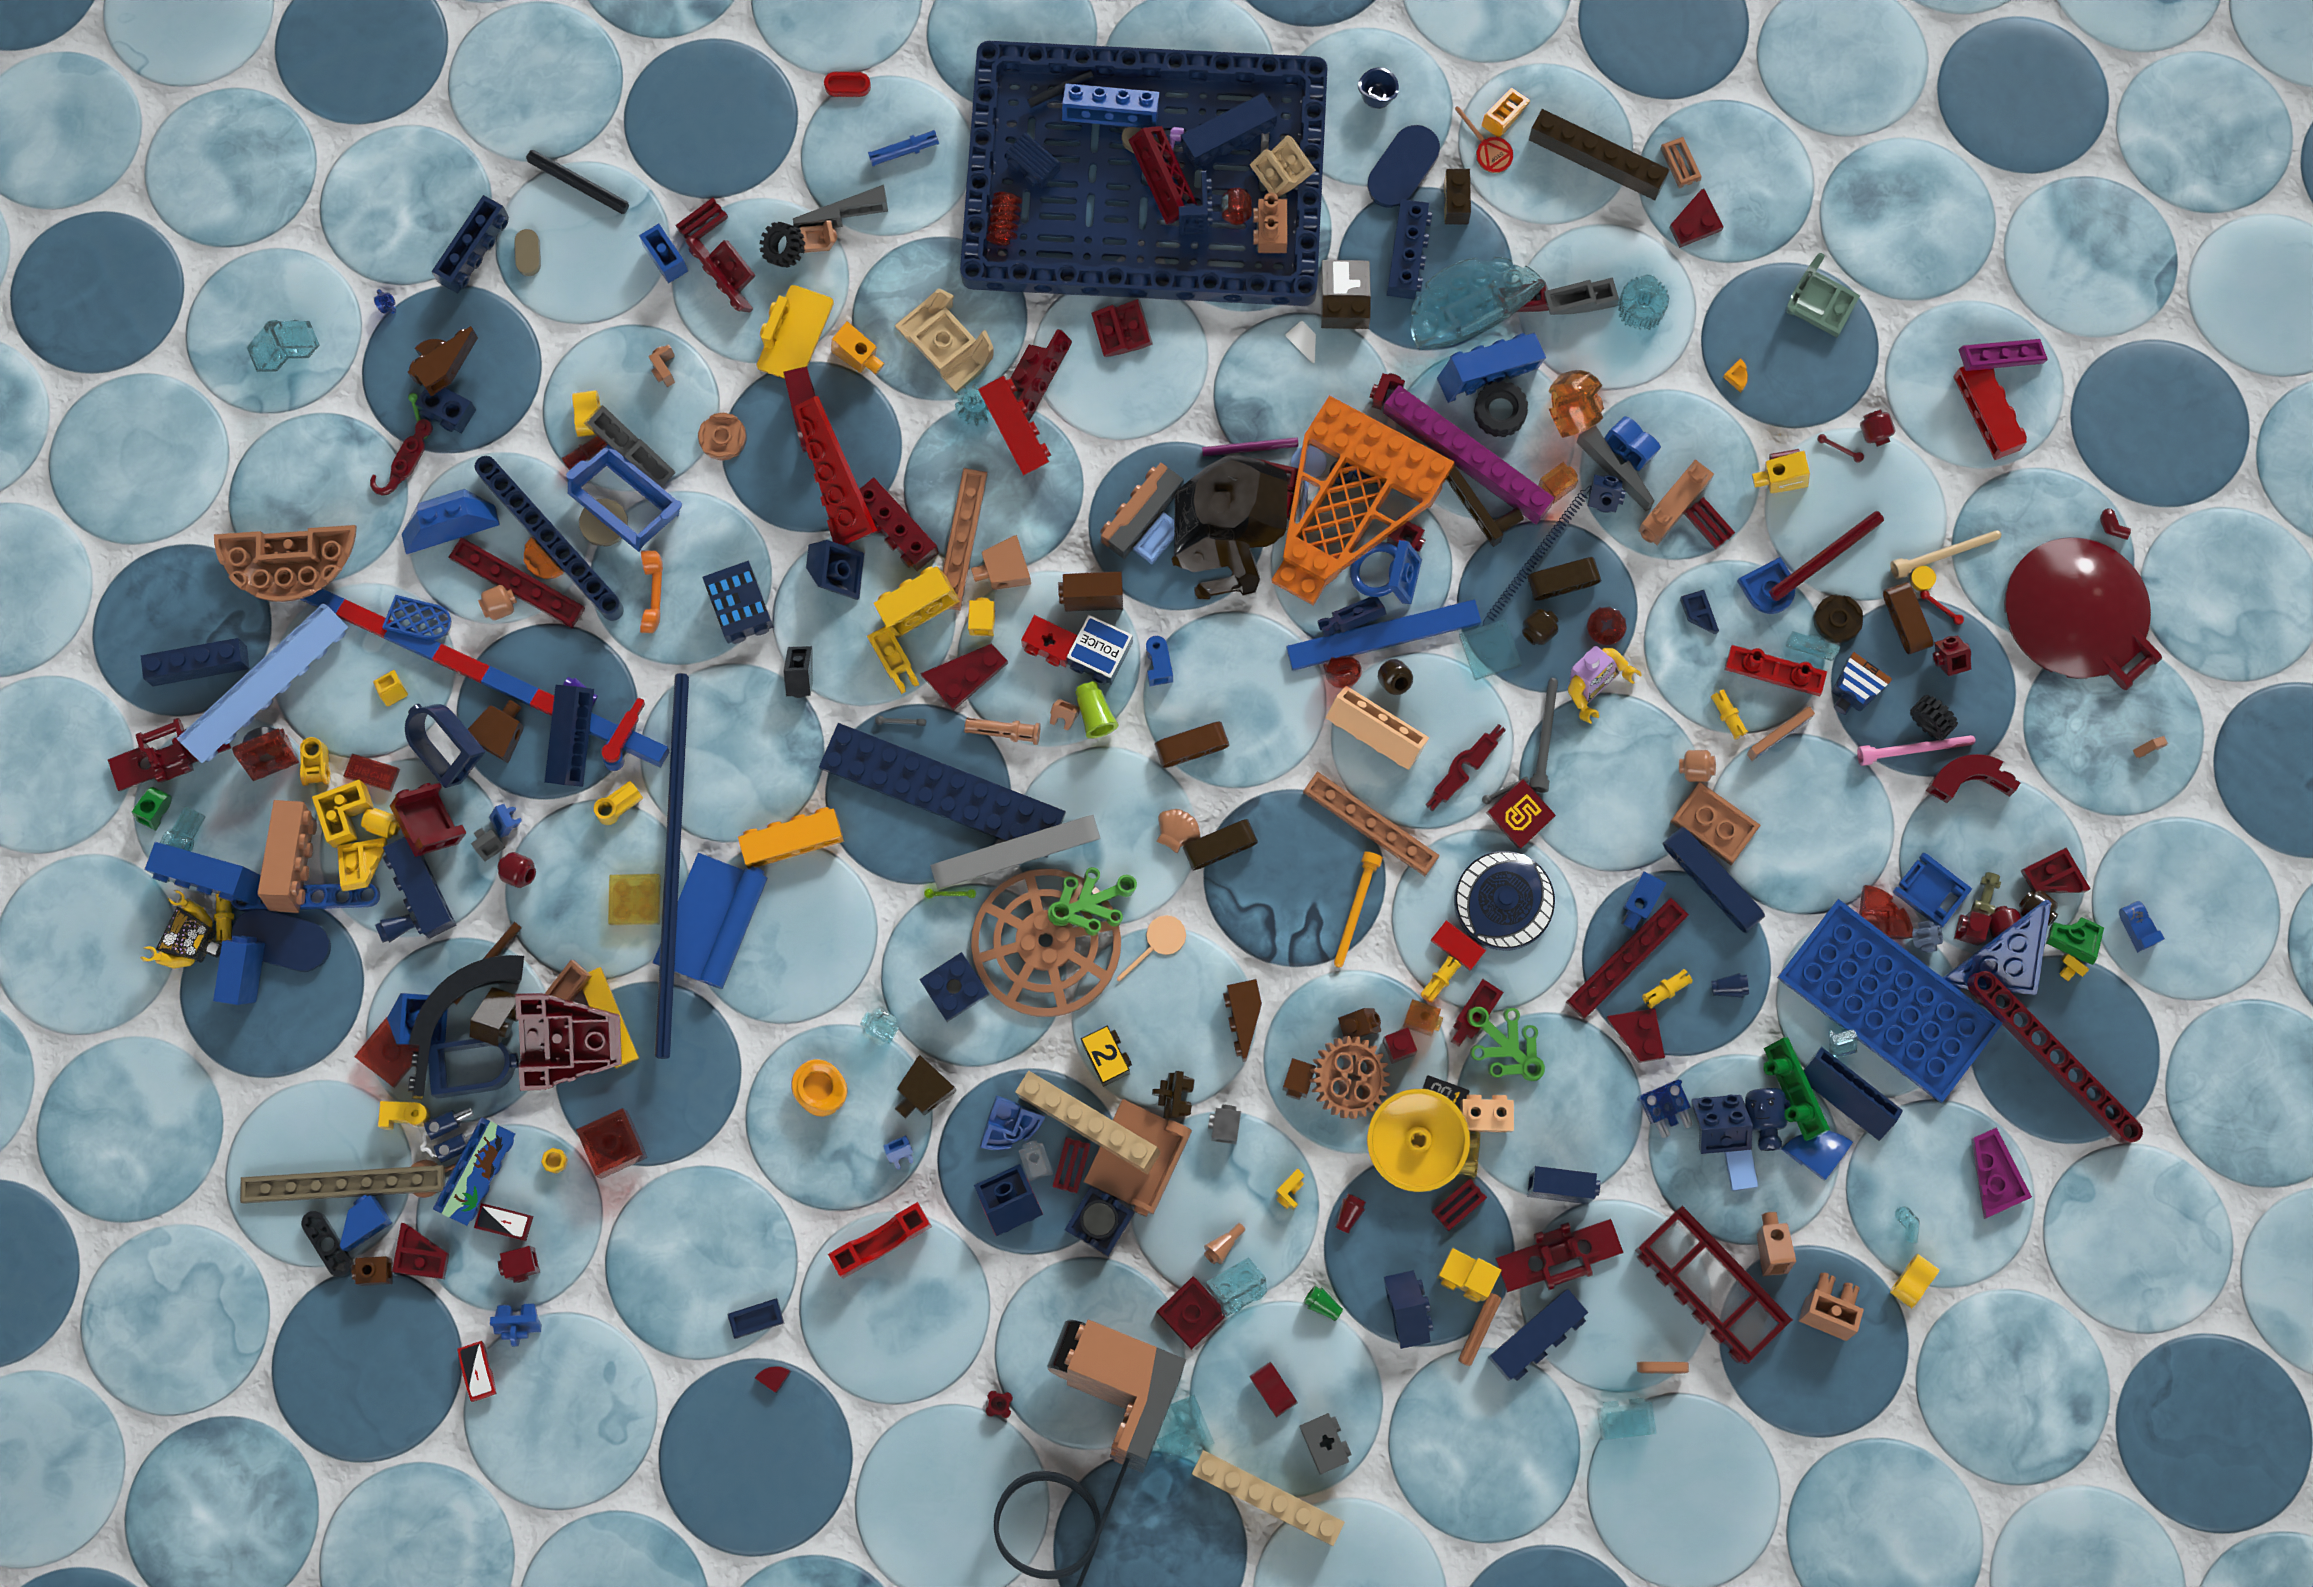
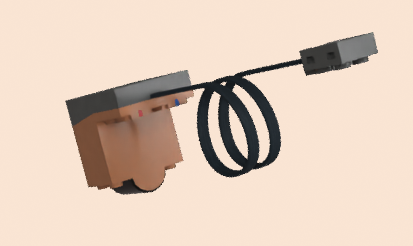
M1071 1319L1064 1322L1047 1363V1368L1054 1375L1067 1380L1068 1386L1126 1409L1123 1422L1119 1426L1110 1454V1458L1123 1466L1102 1519L1091 1494L1080 1483L1066 1475L1052 1471H1036L1027 1473L1014 1480L1001 1495L994 1514L995 1540L998 1549L1010 1565L1026 1575L1039 1579L1064 1578L1074 1574L1084 1566L1076 1587L1082 1586L1096 1551L1100 1534L1127 1467L1141 1473L1145 1470L1182 1377L1186 1359L1089 1319L1086 1323ZM1035 1481L1060 1483L1077 1492L1087 1502L1095 1520V1536L1088 1551L1079 1561L1060 1570H1039L1021 1563L1005 1548L999 1534L1000 1516L1009 1497L1023 1485Z

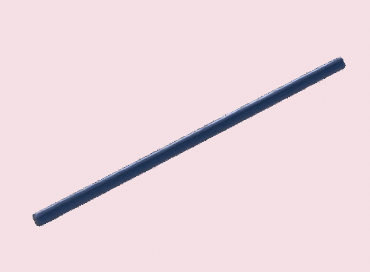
M677 673L674 678L655 1057L658 1059H668L671 1046L689 676L685 673Z

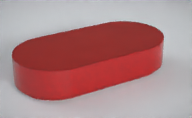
M831 72L824 79V87L826 92L834 97H863L870 92L871 82L869 77L862 72Z

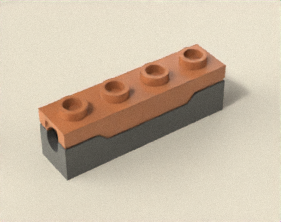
M1160 463L1156 468L1152 467L1145 477L1147 480L1142 486L1137 485L1130 495L1132 498L1127 504L1122 503L1115 513L1117 516L1112 522L1108 521L1100 531L1102 533L1101 543L1123 559L1133 550V547L1174 500L1175 493L1184 485V479L1167 468L1163 463Z

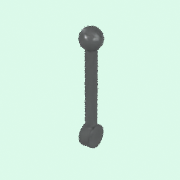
M881 715L875 718V722L878 725L896 723L926 726L925 719L884 718Z
M1527 776L1524 777V778H1522V779L1525 780L1526 783L1529 782V779H1528ZM1518 782L1490 796L1484 795L1482 802L1490 804L1493 799L1508 792Z

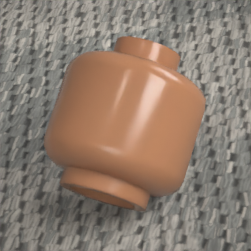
M503 585L483 591L481 599L478 600L486 618L490 617L494 621L514 612L513 604L517 603L512 590L507 591Z
M1688 750L1684 755V759H1679V772L1685 775V779L1688 782H1708L1712 776L1716 775V758L1711 756L1708 750Z

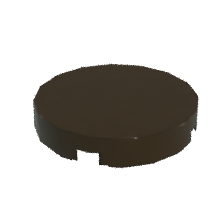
M1831 595L1823 599L1815 609L1813 617L1814 626L1819 635L1827 641L1845 643L1855 638L1862 629L1863 611L1859 604L1851 597Z

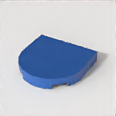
M1781 557L1737 580L1751 605L1763 613H1780L1790 606L1795 597V589L1779 601H1775L1769 594V591L1791 574Z

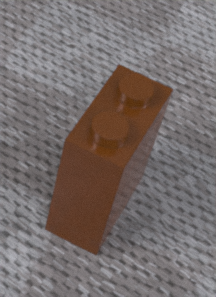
M1122 572L1063 574V582H1058L1059 603L1064 604L1065 612L1122 610Z

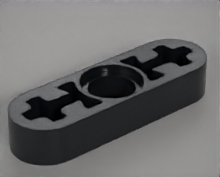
M317 1211L306 1213L301 1221L302 1229L328 1271L333 1276L340 1278L350 1275L354 1262L349 1253L341 1249V1241L326 1216ZM312 1217L315 1219H320V1221L317 1223L319 1229L321 1231H325L327 1229V1232L319 1234L317 1229L313 1227L309 1228V1225H311L312 1223L310 1219ZM331 1237L334 1240V1247L330 1251L325 1252L321 1248V1242L324 1238ZM336 1254L340 1261H346V1264H344L345 1270H336L335 1268L338 1266L335 1258L331 1257L328 1259V1257Z

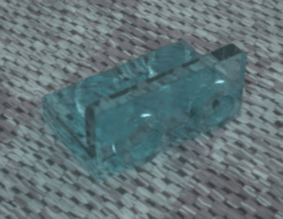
M1249 1257L1206 1282L1207 1289L1221 1305L1222 1314L1225 1317L1239 1312L1244 1306L1261 1299L1267 1293L1266 1277Z

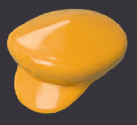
M813 1059L803 1063L794 1072L791 1081V1089L796 1101L806 1111L815 1116L824 1117L835 1113L844 1104L848 1093L847 1083L842 1074L834 1065L825 1060Z

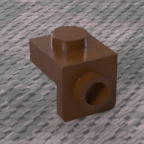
M1362 1008L1338 1017L1343 1037L1350 1036L1351 1040L1353 1037L1361 1038L1369 1034L1381 1032V1019L1374 1008Z

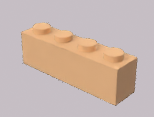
M1345 686L1337 695L1326 716V719L1335 726L1341 727L1356 739L1363 741L1377 752L1384 754L1395 761L1396 764L1408 770L1419 758L1429 740L1428 736L1348 686Z

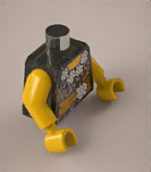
M173 890L180 894V899L173 902L168 898V901L173 905H181V908L176 907L156 949L152 946L143 948L151 951V957L148 959L141 956V960L144 962L155 960L157 964L177 969L191 966L194 962L202 963L206 954L218 958L221 953L222 944L214 941L216 930L212 928L213 921L204 907L189 898L185 899L181 891Z

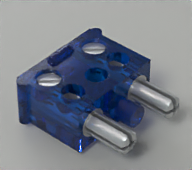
M1679 1079L1637 1097V1101L1641 1102L1650 1124L1656 1123L1662 1138L1670 1135L1664 1122L1665 1118L1668 1119L1672 1127L1679 1124L1675 1116L1678 1113L1685 1128L1693 1125L1686 1110L1691 1108L1681 1086L1682 1080ZM1677 1098L1681 1101L1680 1106L1676 1104ZM1665 1103L1669 1105L1668 1111L1664 1108ZM1654 1108L1658 1111L1657 1116L1653 1114Z

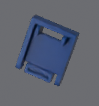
M1922 853L1919 858L1926 865L1917 860L1899 882L1900 887H1896L1893 893L1930 922H1934V925H1939L1942 928L1971 892L1972 888L1928 854ZM1952 892L1958 898L1946 912L1939 906L1947 895Z

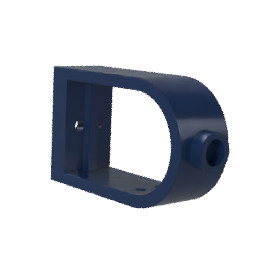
M415 704L409 709V715L405 721V736L409 746L444 788L461 784L486 751L457 716L445 705L433 704L422 707L420 704ZM427 715H430L461 751L452 765L449 764L429 740L425 731Z
M476 1039L430 1045L428 1058L431 1095L438 1099L498 1090L511 1080L515 1068H519L518 1054L512 1053L507 1046L500 1042L498 1048L503 1052L505 1064L503 1071L496 1079L486 1083L448 1088L445 1052L494 1045Z

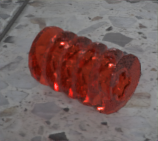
M995 192L992 200L993 206L990 211L992 215L989 218L990 224L988 226L987 240L996 245L1007 246L1010 245V240L1017 239V234L1011 231H1017L1019 226L1012 222H1019L1020 217L1016 214L1021 212V208L1017 205L1022 204L1023 200L1011 193Z

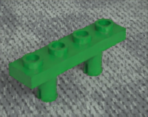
M1782 1038L1763 1048L1769 1060L1764 1063V1072L1770 1076L1776 1075L1781 1089L1785 1093L1786 1100H1789L1791 1105L1790 1108L1785 1110L1786 1120L1788 1122H1797L1805 1141H1810L1830 1131L1789 1038Z

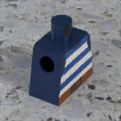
M1853 652L1846 661L1832 690L1833 694L1839 697L1834 705V709L1843 715H1846L1851 707L1862 711L1886 688L1892 678Z

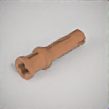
M969 717L965 721V733L1010 738L1013 742H1018V740L1033 742L1034 745L1039 743L1040 723L1035 725L1022 724L1018 720L1012 723H1004Z

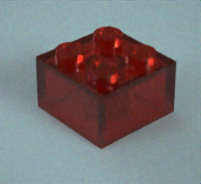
M624 1108L576 1129L594 1174L600 1179L648 1158L629 1112Z

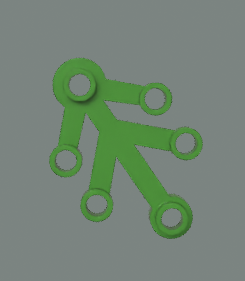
M1090 867L1084 874L1085 883L1079 900L1069 904L1072 893L1078 887V880L1073 876L1066 877L1062 884L1063 892L1060 901L1053 903L1049 907L1048 918L1056 926H1065L1071 923L1085 928L1087 934L1095 936L1101 929L1100 921L1094 918L1089 920L1075 913L1085 911L1107 919L1108 924L1113 927L1119 926L1123 919L1121 911L1116 909L1110 910L1097 904L1119 895L1124 897L1131 896L1137 887V882L1131 875H1122L1115 886L1091 895L1094 884L1100 878V872L1097 868ZM1093 873L1095 874L1096 878L1092 879L1088 876V874ZM1072 882L1074 887H1068L1066 883ZM1126 885L1128 886L1129 890H1124L1121 888V886ZM1056 912H1061L1064 917H1058ZM1116 915L1119 920L1114 921L1111 916ZM1094 924L1097 929L1092 930L1089 925Z
M1482 1007L1471 1008L1467 1013L1469 1024L1474 1027H1481L1501 1047L1475 1045L1470 1049V1056L1474 1060H1483L1488 1057L1512 1056L1519 1064L1503 1065L1493 1062L1488 1067L1489 1074L1496 1078L1503 1075L1521 1074L1528 1081L1539 1080L1545 1072V1066L1543 1061L1537 1057L1536 1038L1538 1036V1029L1533 1025H1526L1522 1028L1521 1034L1526 1039L1525 1055L1519 1049L1518 1020L1520 1013L1517 1009L1507 1008L1503 1013V1018L1507 1022V1038L1489 1021V1014L1486 1009ZM1510 1011L1515 1012V1018L1513 1020H1510L1508 1018V1013ZM1475 1012H1478L1481 1016L1477 1022L1473 1020ZM1528 1028H1532L1534 1031L1532 1037L1526 1035ZM1477 1048L1482 1050V1055L1479 1058L1474 1054ZM1529 1064L1535 1065L1533 1073L1528 1071ZM1495 1065L1500 1067V1073L1497 1075L1493 1073Z

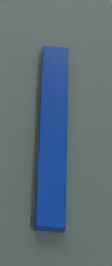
M1474 599L1343 633H1336L1328 637H1320L1288 645L1286 650L1292 671L1481 625V618Z

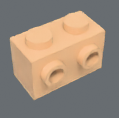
M1467 1095V1099L1460 1101V1110L1467 1121L1469 1132L1514 1131V1100H1507V1095H1492V1100L1482 1099V1095ZM1471 1109H1474V1110L1477 1111V1113H1478V1116H1477V1117H1474V1116L1471 1114ZM1496 1111H1502L1503 1117H1499Z

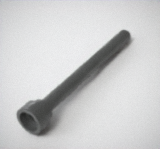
M1550 678L1548 681L1537 768L1529 783V786L1539 793L1549 791L1550 781L1546 775L1558 686L1556 678Z

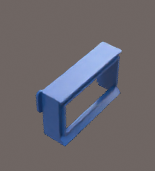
M609 444L588 462L580 461L566 473V478L568 479L567 494L638 552L670 521L679 516L682 503L667 493ZM606 466L662 511L639 534L634 532L581 488Z

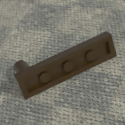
M1456 466L1453 467L1446 481L1488 541L1495 547L1502 542L1503 532L1524 520L1521 511L1518 508H1514L1494 521Z

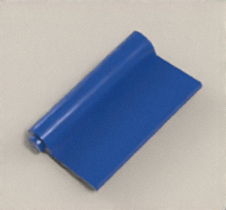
M697 854L678 900L674 972L723 989L768 879L764 876L765 871L751 866L750 870H742L704 854ZM661 943L653 960V964L660 966Z

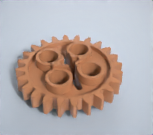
M1344 1036L1342 1040L1335 1038L1334 1045L1332 1043L1325 1044L1327 1051L1318 1050L1319 1055L1322 1057L1321 1059H1313V1062L1318 1066L1317 1068L1310 1069L1312 1073L1316 1074V1077L1310 1079V1082L1317 1084V1087L1313 1088L1312 1092L1320 1093L1316 1101H1325L1323 1109L1332 1108L1331 1115H1338L1340 1112V1118H1347L1348 1115L1350 1119H1356L1357 1115L1365 1117L1366 1110L1368 1112L1375 1111L1373 1104H1382L1378 1098L1379 1096H1387V1093L1382 1088L1390 1086V1083L1384 1081V1077H1388L1390 1073L1383 1072V1068L1388 1063L1380 1062L1384 1054H1375L1377 1046L1368 1047L1369 1040H1362L1360 1042V1037H1353L1351 1040L1350 1036ZM1339 1056L1344 1061V1065L1341 1069L1337 1065V1059ZM1362 1061L1367 1065L1365 1073L1360 1069ZM1335 1081H1337L1340 1086V1090L1337 1094L1333 1090V1085ZM1359 1086L1363 1090V1095L1361 1098H1359L1356 1094V1090Z

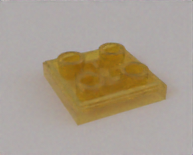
M609 875L608 924H660L661 875Z

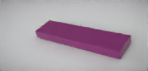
M2041 339L1963 345L1958 349L1966 371L2044 364L2048 360Z

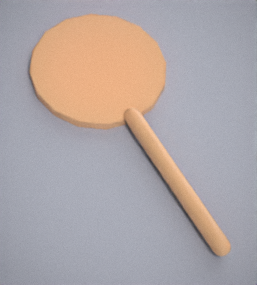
M1168 915L1159 916L1154 919L1148 926L1146 934L1150 947L1117 977V981H1121L1153 950L1164 955L1174 954L1180 950L1186 939V931L1182 922Z

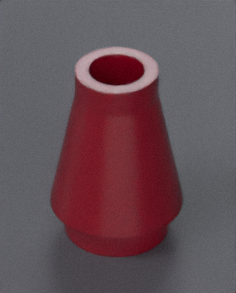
M1348 1193L1346 1198L1342 1199L1335 1227L1349 1234L1351 1228L1366 1210L1364 1208L1366 1201Z

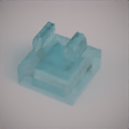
M1842 1027L1839 1034H1834L1833 1030H1829V1052L1834 1057L1839 1058L1857 1053L1858 1036L1854 1029L1848 1031Z

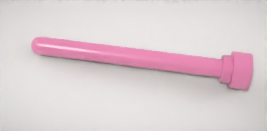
M1970 735L1879 749L1870 747V745L1859 746L1857 757L1861 766L1872 765L1879 758L1970 746L1975 743L1976 739Z

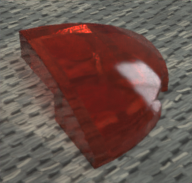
M1864 885L1859 915L1891 939H1912L1913 926L1904 908L1899 910L1896 904L1891 901L1893 896L1886 891L1874 886Z

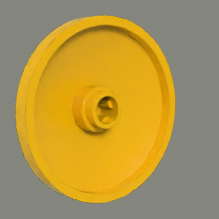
M1409 1089L1391 1096L1379 1106L1369 1125L1367 1145L1372 1163L1380 1175L1388 1182L1404 1190L1425 1192L1444 1186L1461 1171L1470 1150V1132L1463 1113L1449 1098L1428 1089Z

